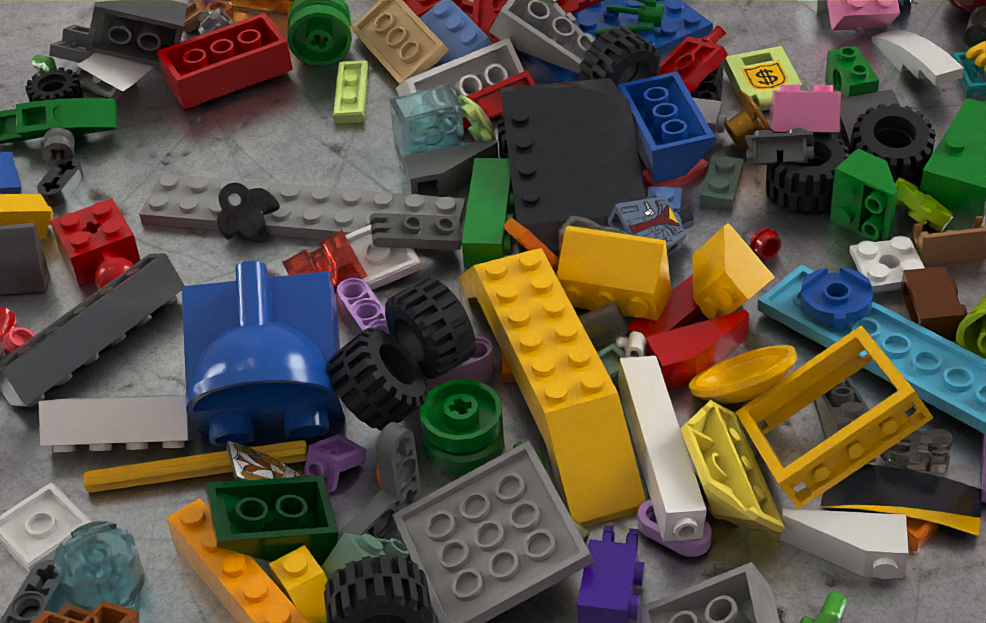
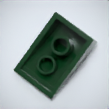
M323 475L206 483L205 490L216 545L219 548L273 562L305 545L319 566H322L337 544L339 532Z

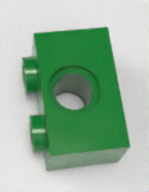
M845 46L827 52L825 82L827 85H833V91L841 92V98L878 92L879 79L857 46Z

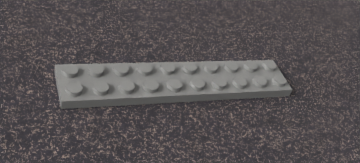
M160 174L139 215L142 224L219 230L217 217L222 209L219 204V194L224 186L233 182L241 183L248 189L263 188L277 199L280 208L273 213L264 215L266 235L334 241L337 238L370 225L369 217L373 213L458 216L461 227L467 208L466 199ZM232 193L229 196V201L233 205H238L241 202V198L238 194ZM434 249V250L453 251V250H448V249Z

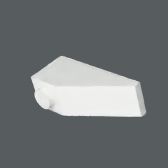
M782 508L781 519L785 529L780 532L781 541L864 577L904 579L909 554L906 515Z

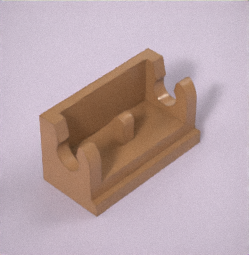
M983 216L974 217L972 228L966 230H946V232L928 234L927 231L921 232L922 223L913 225L911 241L924 266L986 258V224L982 225Z

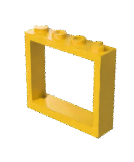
M862 325L735 412L776 481L798 510L933 419V416L916 391ZM865 350L867 354L860 357L859 353ZM874 361L897 389V392L784 468L766 439L765 434ZM914 406L917 412L907 417L904 412ZM764 419L766 423L759 427L758 423ZM803 481L806 487L796 492L794 487Z

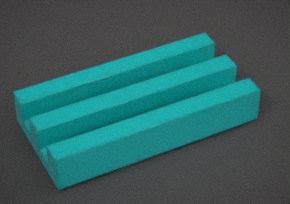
M966 52L951 53V57L964 67L963 77L958 79L965 97H972L973 92H976L978 96H984L986 91V72L984 67L986 65L980 68L976 65L984 81L981 83L975 65H972L971 61L965 57Z

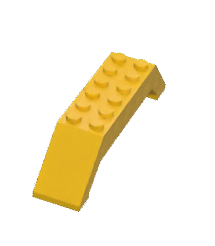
M542 248L491 260L469 268L458 277L459 285L469 305L477 302L481 305L545 441L560 498L570 516L586 528L637 513L640 505L646 501L618 391Z

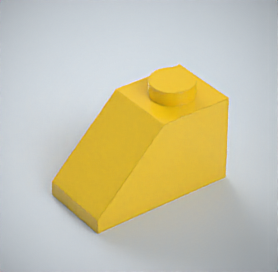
M304 545L269 563L273 582L309 623H327L324 600L327 577Z

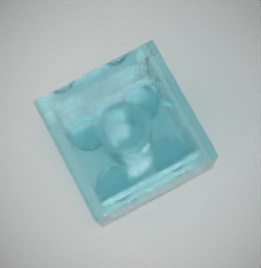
M449 84L389 99L395 149L404 166V155L465 145L461 104Z

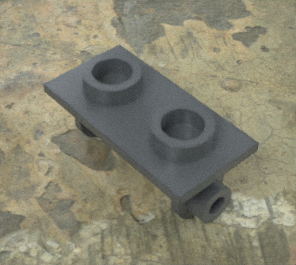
M792 128L787 130V133L773 134V131L758 130L754 132V135H745L748 147L753 148L746 151L747 163L753 162L754 166L777 164V152H783L784 163H808V159H814V146H808L815 145L812 131L807 132L803 128Z

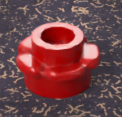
M763 228L752 235L749 247L760 258L769 260L779 252L782 243L774 229Z

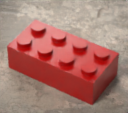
M266 13L156 51L163 79L184 110L293 70L288 42Z

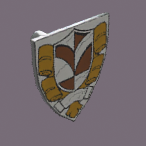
M228 440L226 442L235 480L303 477L297 471L262 452Z

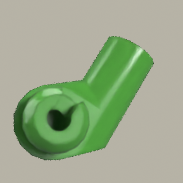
M35 55L33 57L32 65L34 68L44 70L45 72H50L49 68H54L55 71H58L55 60L52 57Z
M830 592L817 619L814 620L809 616H804L801 618L800 623H838L847 604L845 596L839 592Z

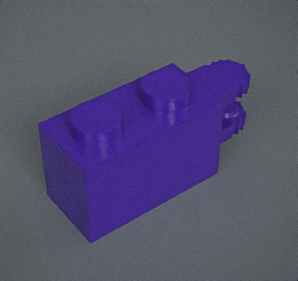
M614 526L604 527L602 541L589 539L588 550L595 562L585 567L577 602L578 623H629L630 619L637 620L640 595L634 594L635 586H643L645 562L638 561L639 529L629 528L626 543L615 542Z

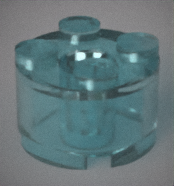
M96 521L84 524L72 531V538L64 546L62 542L60 543L55 552L54 564L66 597L71 605L93 611L102 601L125 608H130L137 604L140 599L139 593L145 581V571L131 532L127 529L124 531L117 528L116 523Z

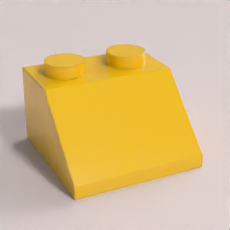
M729 223L723 226L692 254L693 300L700 307L701 312L709 319L731 314L775 278Z

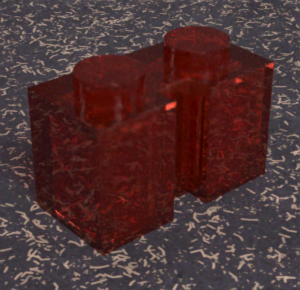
M343 230L318 242L320 248L310 253L305 249L282 262L288 275L329 271L335 294L337 293V286L345 279H363L368 276Z

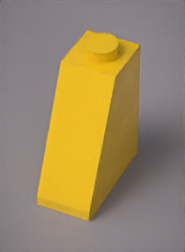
M0 194V225L35 223L39 240L46 238L48 225H51L50 220H53V212L41 194Z

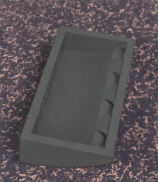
M35 223L0 225V295L46 292L50 273Z

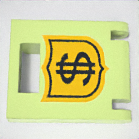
M782 46L731 55L724 59V70L736 94L739 91H743L752 100L756 99L755 104L760 111L770 110L773 90H780L781 84L802 85Z

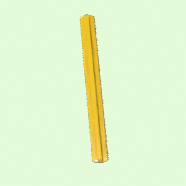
M302 439L249 447L283 464L305 462L308 454L307 444ZM228 450L89 470L84 472L83 483L86 492L95 493L231 473L233 469Z

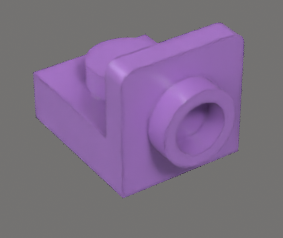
M340 434L309 445L303 476L323 475L328 493L334 492L337 488L339 473L364 463L367 449Z

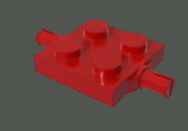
M717 25L706 37L696 39L687 36L659 64L661 70L658 75L677 71L689 93L695 91L699 83L707 75L715 71L728 56L725 48L722 45L716 44L726 35L725 30Z

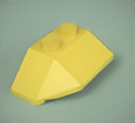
M710 400L680 428L696 471L697 482L702 486L707 498L706 506L717 519L727 520L740 527L776 533L782 532L785 526L736 413Z

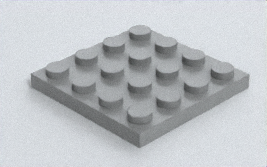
M530 440L392 514L404 544L409 551L411 560L426 574L431 605L439 623H485L595 562Z

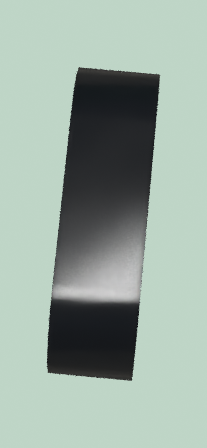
M75 158L61 159L51 167L37 186L38 194L42 195L48 206L54 207L63 204L81 183L84 176L80 162Z

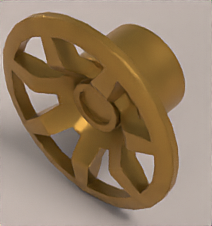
M739 91L737 96L743 111L724 122V126L734 144L739 149L747 146L745 135H754V132L758 130H772L751 97L745 92Z

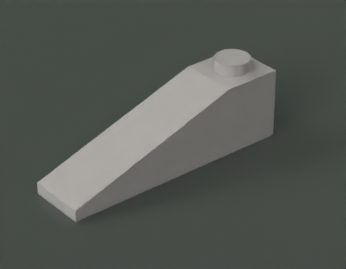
M508 0L500 10L489 32L500 40L510 38L516 50L579 74L582 70L579 67L581 61L585 58L584 54L586 50L590 49L591 43L595 39L591 34L583 33L574 23L576 18L572 13L566 14L557 4L558 0Z

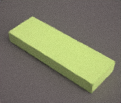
M368 61L339 62L333 111L334 124L364 122L369 74Z

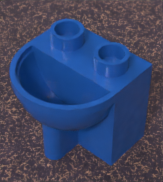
M245 261L235 266L236 281L181 286L186 412L200 434H209V442L211 444L226 446L228 440L244 445L255 439L254 429L284 426V435L290 438H314L329 432L328 421L346 419L345 404L337 395L328 371L330 358L340 350L337 302L329 271L270 277L264 263Z

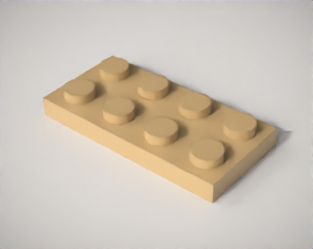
M379 0L351 26V30L399 84L406 79L428 71L450 51L403 0Z

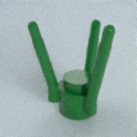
M635 0L644 3L640 4L639 8L606 6L607 11L638 15V22H643V24L620 26L633 32L641 30L653 31L654 26L661 27L664 4L656 3L657 0ZM611 28L594 30L593 34L599 36L605 31L609 33Z

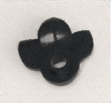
M229 183L222 188L219 194V204L222 209L217 217L218 229L227 240L240 232L249 239L262 241L266 235L264 215L277 211L280 205L277 199L263 188L248 189L241 183ZM230 194H238L241 198L240 204H231L229 201Z

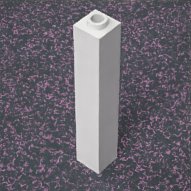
M657 357L620 358L617 387L649 496L652 500L663 542L703 538L707 510Z

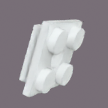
M896 236L892 240L879 242L862 241L858 245H851L849 249L858 271L870 280L872 293L901 290L903 270L925 268L910 237Z

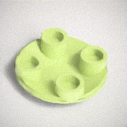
M462 94L458 95V99L452 105L460 117L464 118L466 116L472 126L468 130L477 142L496 139L493 125L485 111L471 99Z

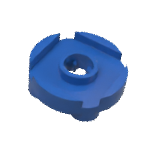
M840 267V273H828V268L819 269L809 274L802 282L800 308L813 319L827 323L830 328L844 330L848 328L850 323L863 319L871 311L873 302L872 285L866 276L853 269Z

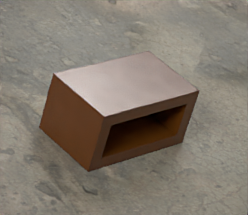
M946 267L903 270L900 298L908 320L949 341H956L957 328L967 315V309L964 304H960L956 281L950 279Z

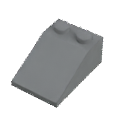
M752 562L640 607L642 623H780L773 591Z

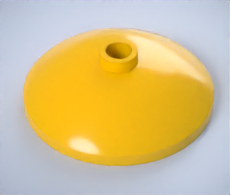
M775 345L748 351L705 369L690 381L689 388L692 395L702 400H712L721 404L743 402V405H746L784 379L794 367L798 356L795 348L790 345Z

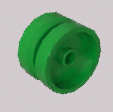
M293 1L289 7L287 17V41L290 51L296 58L308 65L315 66L331 65L343 59L350 50L352 41L351 14L345 1Z
M459 379L437 385L428 392L426 402L420 406V421L423 432L424 452L433 466L442 472L465 475L502 455L505 448L502 405L500 397L493 388L483 382Z

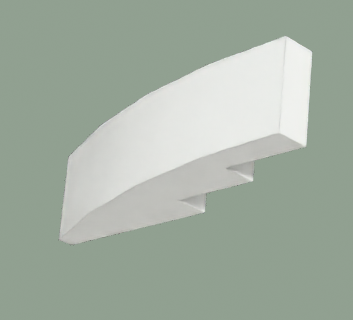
M897 29L872 36L871 41L900 72L910 70L917 79L927 77L935 86L963 77L964 67L946 51L915 33Z

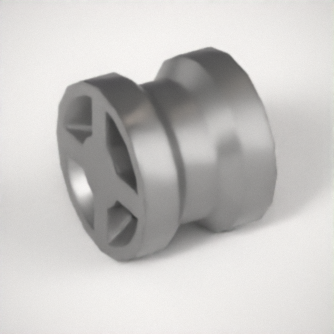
M53 128L46 132L42 156L46 163L53 166L61 159L74 157L75 139L70 131L63 128Z

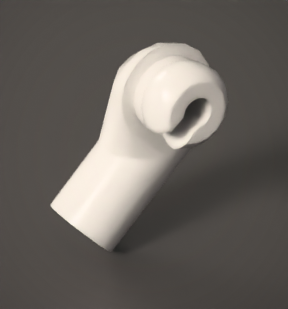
M634 331L630 333L629 338L618 337L616 339V346L625 353L626 358L643 357L646 339L642 333Z

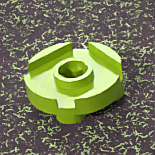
M901 178L896 181L895 186L898 191L896 204L901 207L905 204L910 209L908 212L910 217L923 225L927 223L935 230L942 232L954 217L952 213L929 194L925 195L918 191V187Z

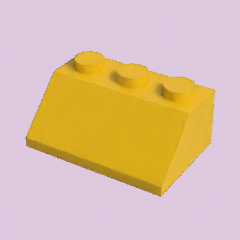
M574 226L566 227L557 278L571 305L577 308L636 318L643 317L658 321L672 294L666 240Z

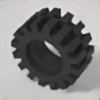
M59 67L58 71H55L54 68H49L50 72L42 70L39 72L40 76L34 74L31 77L32 80H28L27 86H25L29 102L83 98L84 96L77 73H73L71 69L65 71L62 67Z

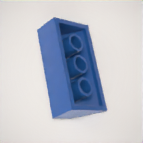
M678 72L618 84L619 90L630 102L637 148L654 183L686 176L715 143V135Z

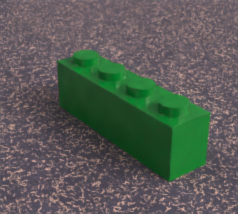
M474 158L462 237L464 268H471L477 264L504 258L505 255H511L512 236L508 235L503 226L511 217L515 220L514 213H511L515 212L508 158Z

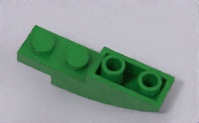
M72 98L15 104L16 109L0 111V144L42 138L47 131L53 128L66 129L73 136L118 129L116 100Z

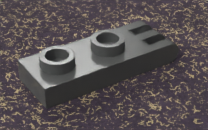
M373 213L369 217L371 234L373 235L372 241L376 247L461 250L462 232L458 216Z

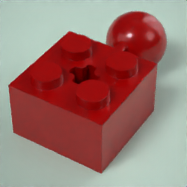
M113 198L50 220L59 251L79 288L95 282L99 290L141 260L134 234Z

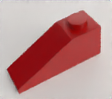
M742 310L646 337V356L657 357L667 390L689 384L696 375L721 362L743 344L748 336L749 313L747 310Z

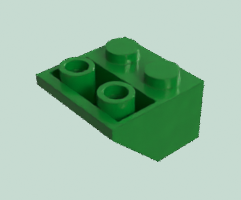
M857 149L835 168L830 213L831 221L875 242L891 240L898 191L887 161Z

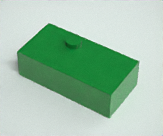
M966 98L923 169L920 192L925 195L929 194L948 210L972 217H984L986 214V103Z

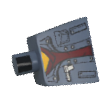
M664 197L615 204L607 220L614 233L666 240L667 257L680 248L686 238L685 229L691 228L694 225L693 215L689 209L684 208L674 212L667 198Z

